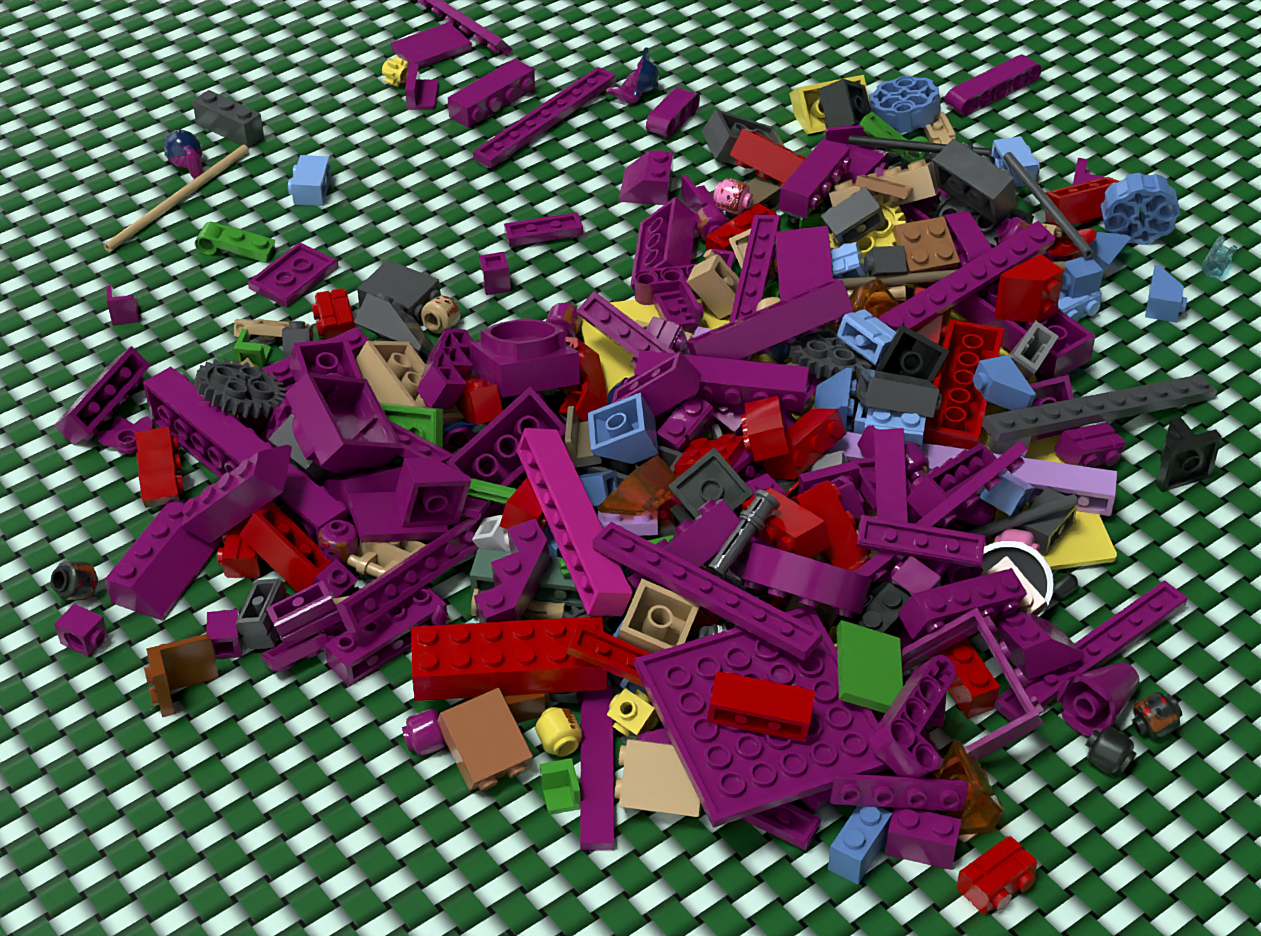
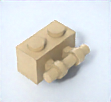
M710 249L703 255L706 260L693 267L687 283L705 302L709 310L719 319H722L732 313L739 277L728 267L720 255L715 254Z
M416 540L365 543L360 541L358 555H350L347 565L356 568V572L362 575L370 574L378 578L426 546V544Z

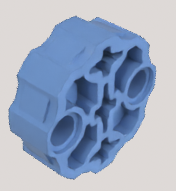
M901 76L891 81H884L870 94L871 111L899 133L925 128L926 125L933 124L934 119L941 113L939 87L933 84V80L926 77Z
M1142 173L1127 175L1120 182L1112 183L1105 191L1106 197L1101 204L1105 229L1113 234L1128 235L1130 240L1126 244L1147 245L1154 243L1156 239L1170 234L1176 227L1175 221L1180 215V207L1176 190L1168 184L1167 178L1158 174L1144 175Z

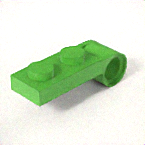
M873 112L866 115L859 123L864 128L865 133L871 137L907 140ZM922 136L915 137L911 140L918 142H929L928 139ZM885 148L889 152L899 154L909 163L922 160L929 154L928 152H921V155H918L914 151Z
M216 222L205 223L194 243L196 249L204 255H213L219 248L267 263L275 248L274 239Z

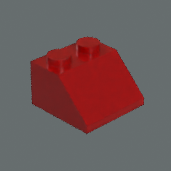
M1039 254L1000 275L994 317L1000 320L1034 323L1035 321L1040 322L1047 317L1053 316L1058 309L1064 270L1044 255Z

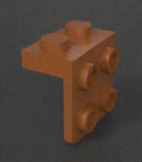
M207 634L146 648L150 666L144 667L148 686L155 685L149 688L152 705L160 706L162 717L175 714L170 695L171 690L206 682L218 677L212 641Z

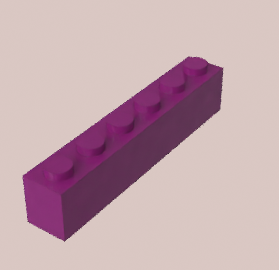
M832 279L685 342L690 355L747 361V356L754 353L757 355L765 354L772 350L773 345L780 342L782 345L797 340L796 335L806 332V334L817 332L822 329L821 325L829 321L831 324L840 322L845 314L854 310L843 280Z
M640 350L634 378L675 354ZM684 355L702 375L699 391L696 395L706 402L744 405V403L778 395L781 409L804 411L809 367Z

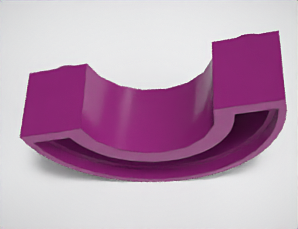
M752 543L742 579L745 580L744 586L762 591L764 585L769 587V594L786 598L787 593L798 595L799 603L815 608L817 603L821 602L835 607L833 613L851 619L853 613L862 615L872 582L870 577L757 543Z

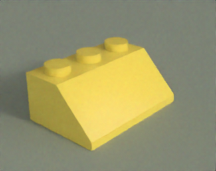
M864 75L844 78L865 85L868 96ZM838 80L798 87L789 93L794 116L807 135L826 130V116L819 103V88Z

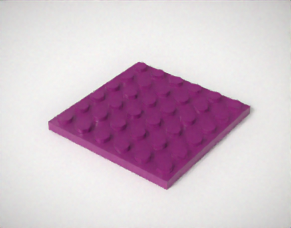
M808 605L785 612L823 632L822 642L805 661L740 626L635 658L634 667L713 828L831 789L834 775L837 773L873 775L891 769L876 755L871 747V735L879 724L871 709L839 700L837 649L812 606ZM716 671L734 672L740 676L768 679L775 683L790 686L799 685L805 689L815 690L806 742L706 722Z

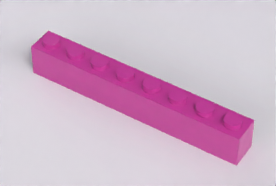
M525 428L516 451L588 616H622L627 604L632 599V588L623 574L621 564L593 549V538L603 530L602 523L599 521L593 509V504L586 494L583 482L580 480L575 470V465L568 455L565 443L562 442L557 430Z

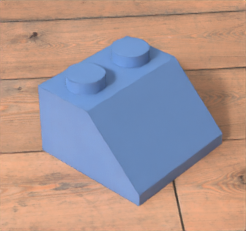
M641 392L588 413L590 446L593 455L634 464L659 454L655 417Z

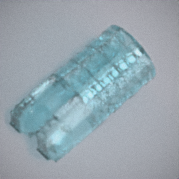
M1222 236L1217 237L1202 263V270L1209 277L1217 278L1222 276L1238 248L1235 245L1229 248L1224 246L1225 238Z

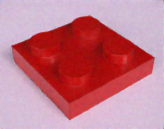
M725 434L715 440H707V438L693 440L674 465L676 476L682 475L714 447L729 465L733 467L745 450L744 435L734 436V434Z

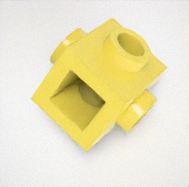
M624 688L622 693L617 694L612 699L609 706L610 710L607 713L615 721L612 727L629 737L631 732L639 736L640 734L653 731L660 718L655 708L650 705L652 702L649 696L638 689L633 694Z

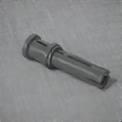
M757 489L753 502L747 510H742L740 513L739 524L712 562L707 566L715 575L725 578L727 572L753 535L765 528L764 522L774 509L777 510L780 507L778 500L766 491Z

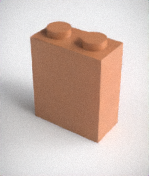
M499 688L439 714L437 722L469 791L479 788L480 791H485L498 784L497 779L507 774L510 778H513L527 770L526 766L533 756Z

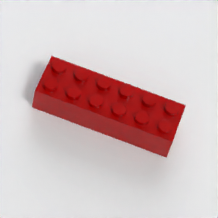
M950 319L943 347L949 350V353L933 382V385L939 389L941 394V404L939 410H935L933 418L926 417L923 443L968 450L980 444L983 431L981 424L984 416H986L989 401H986L979 390L975 388L972 380L980 360L1000 356L1004 328Z
M602 616L411 627L414 701L476 698L496 688L500 689L503 696L607 690L606 670L566 653L577 623L580 621L603 631Z

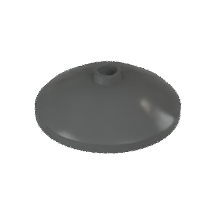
M1001 541L985 546L983 553L985 562L982 561L981 566L984 570L983 574L1007 556L1046 600L1047 605L1034 614L1041 617L1049 607L1054 592L1053 575L1045 558L1034 548L1020 542Z

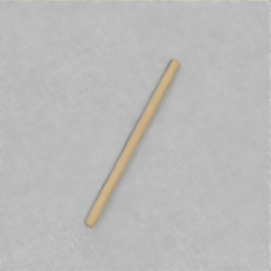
M242 145L107 241L104 244L105 249L108 252L116 249L249 153L248 147Z

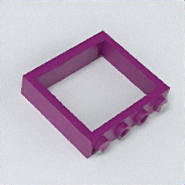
M978 608L971 610L901 649L902 673L980 631L1027 714L944 759L927 727L924 726L920 734L934 747L939 756L938 767L933 770L939 779L949 777L1044 725L1039 716L1040 713L1044 712L1035 694L1028 697L1023 688L1028 685L1027 680L1019 667L1014 670L1008 662L1009 659L1013 658L1004 640L997 643L993 636L994 633L998 632L989 615L984 618L982 617Z

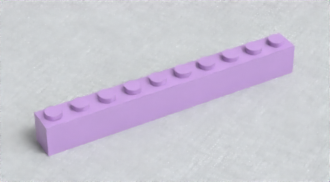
M846 432L847 434L823 455L843 451L848 462L855 459H864L865 457L857 445L862 434ZM923 443L922 451L930 461L926 473L928 474L936 466L940 468L949 458L952 457L954 459L964 449ZM993 453L996 458H998V457H1000V456L1002 455V454H995V453ZM1023 458L1025 463L1013 473L1016 477L1035 487L1026 504H1030L1035 495L1040 496L1049 487L1065 496L1075 494L1078 499L1077 511L1111 516L1116 493L1117 471Z

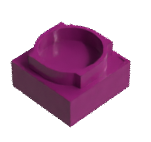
M530 318L501 322L488 329L480 330L481 340L469 342V359L473 364L470 373L475 374L479 380L486 379L489 383L497 384L499 396L502 398L521 395L530 386L535 392L580 384L579 352L566 344L565 331L553 323L532 320Z
M306 372L285 393L292 407L291 412L294 415L292 421L293 434L305 459L314 461L317 465L328 471L355 474L360 468L382 469L403 449L367 379Z

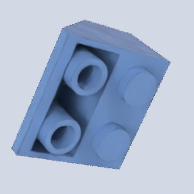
M845 368L817 385L814 408L838 409L846 432H851L852 420H848L847 417L853 418L855 399H849V397H855L857 380H851L852 368Z

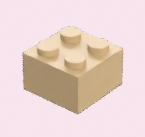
M641 579L617 638L650 653L683 644L686 641L700 605L677 593Z

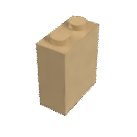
M628 739L626 746L621 745L619 765L624 766L622 779L617 778L615 786V798L620 799L619 807L693 817L701 816L702 804L672 744Z

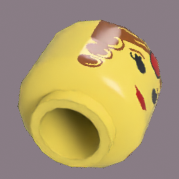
M548 708L542 713L535 726L536 733L544 750L552 755L563 757L573 753L578 748L582 738L581 728L573 712L567 708Z

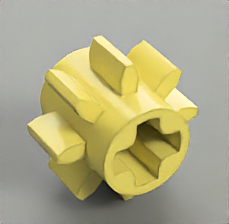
M396 56L393 57V61L390 59L385 61L382 67V74L386 76L384 81L396 87H399L400 83H406L409 69L407 65L409 62Z

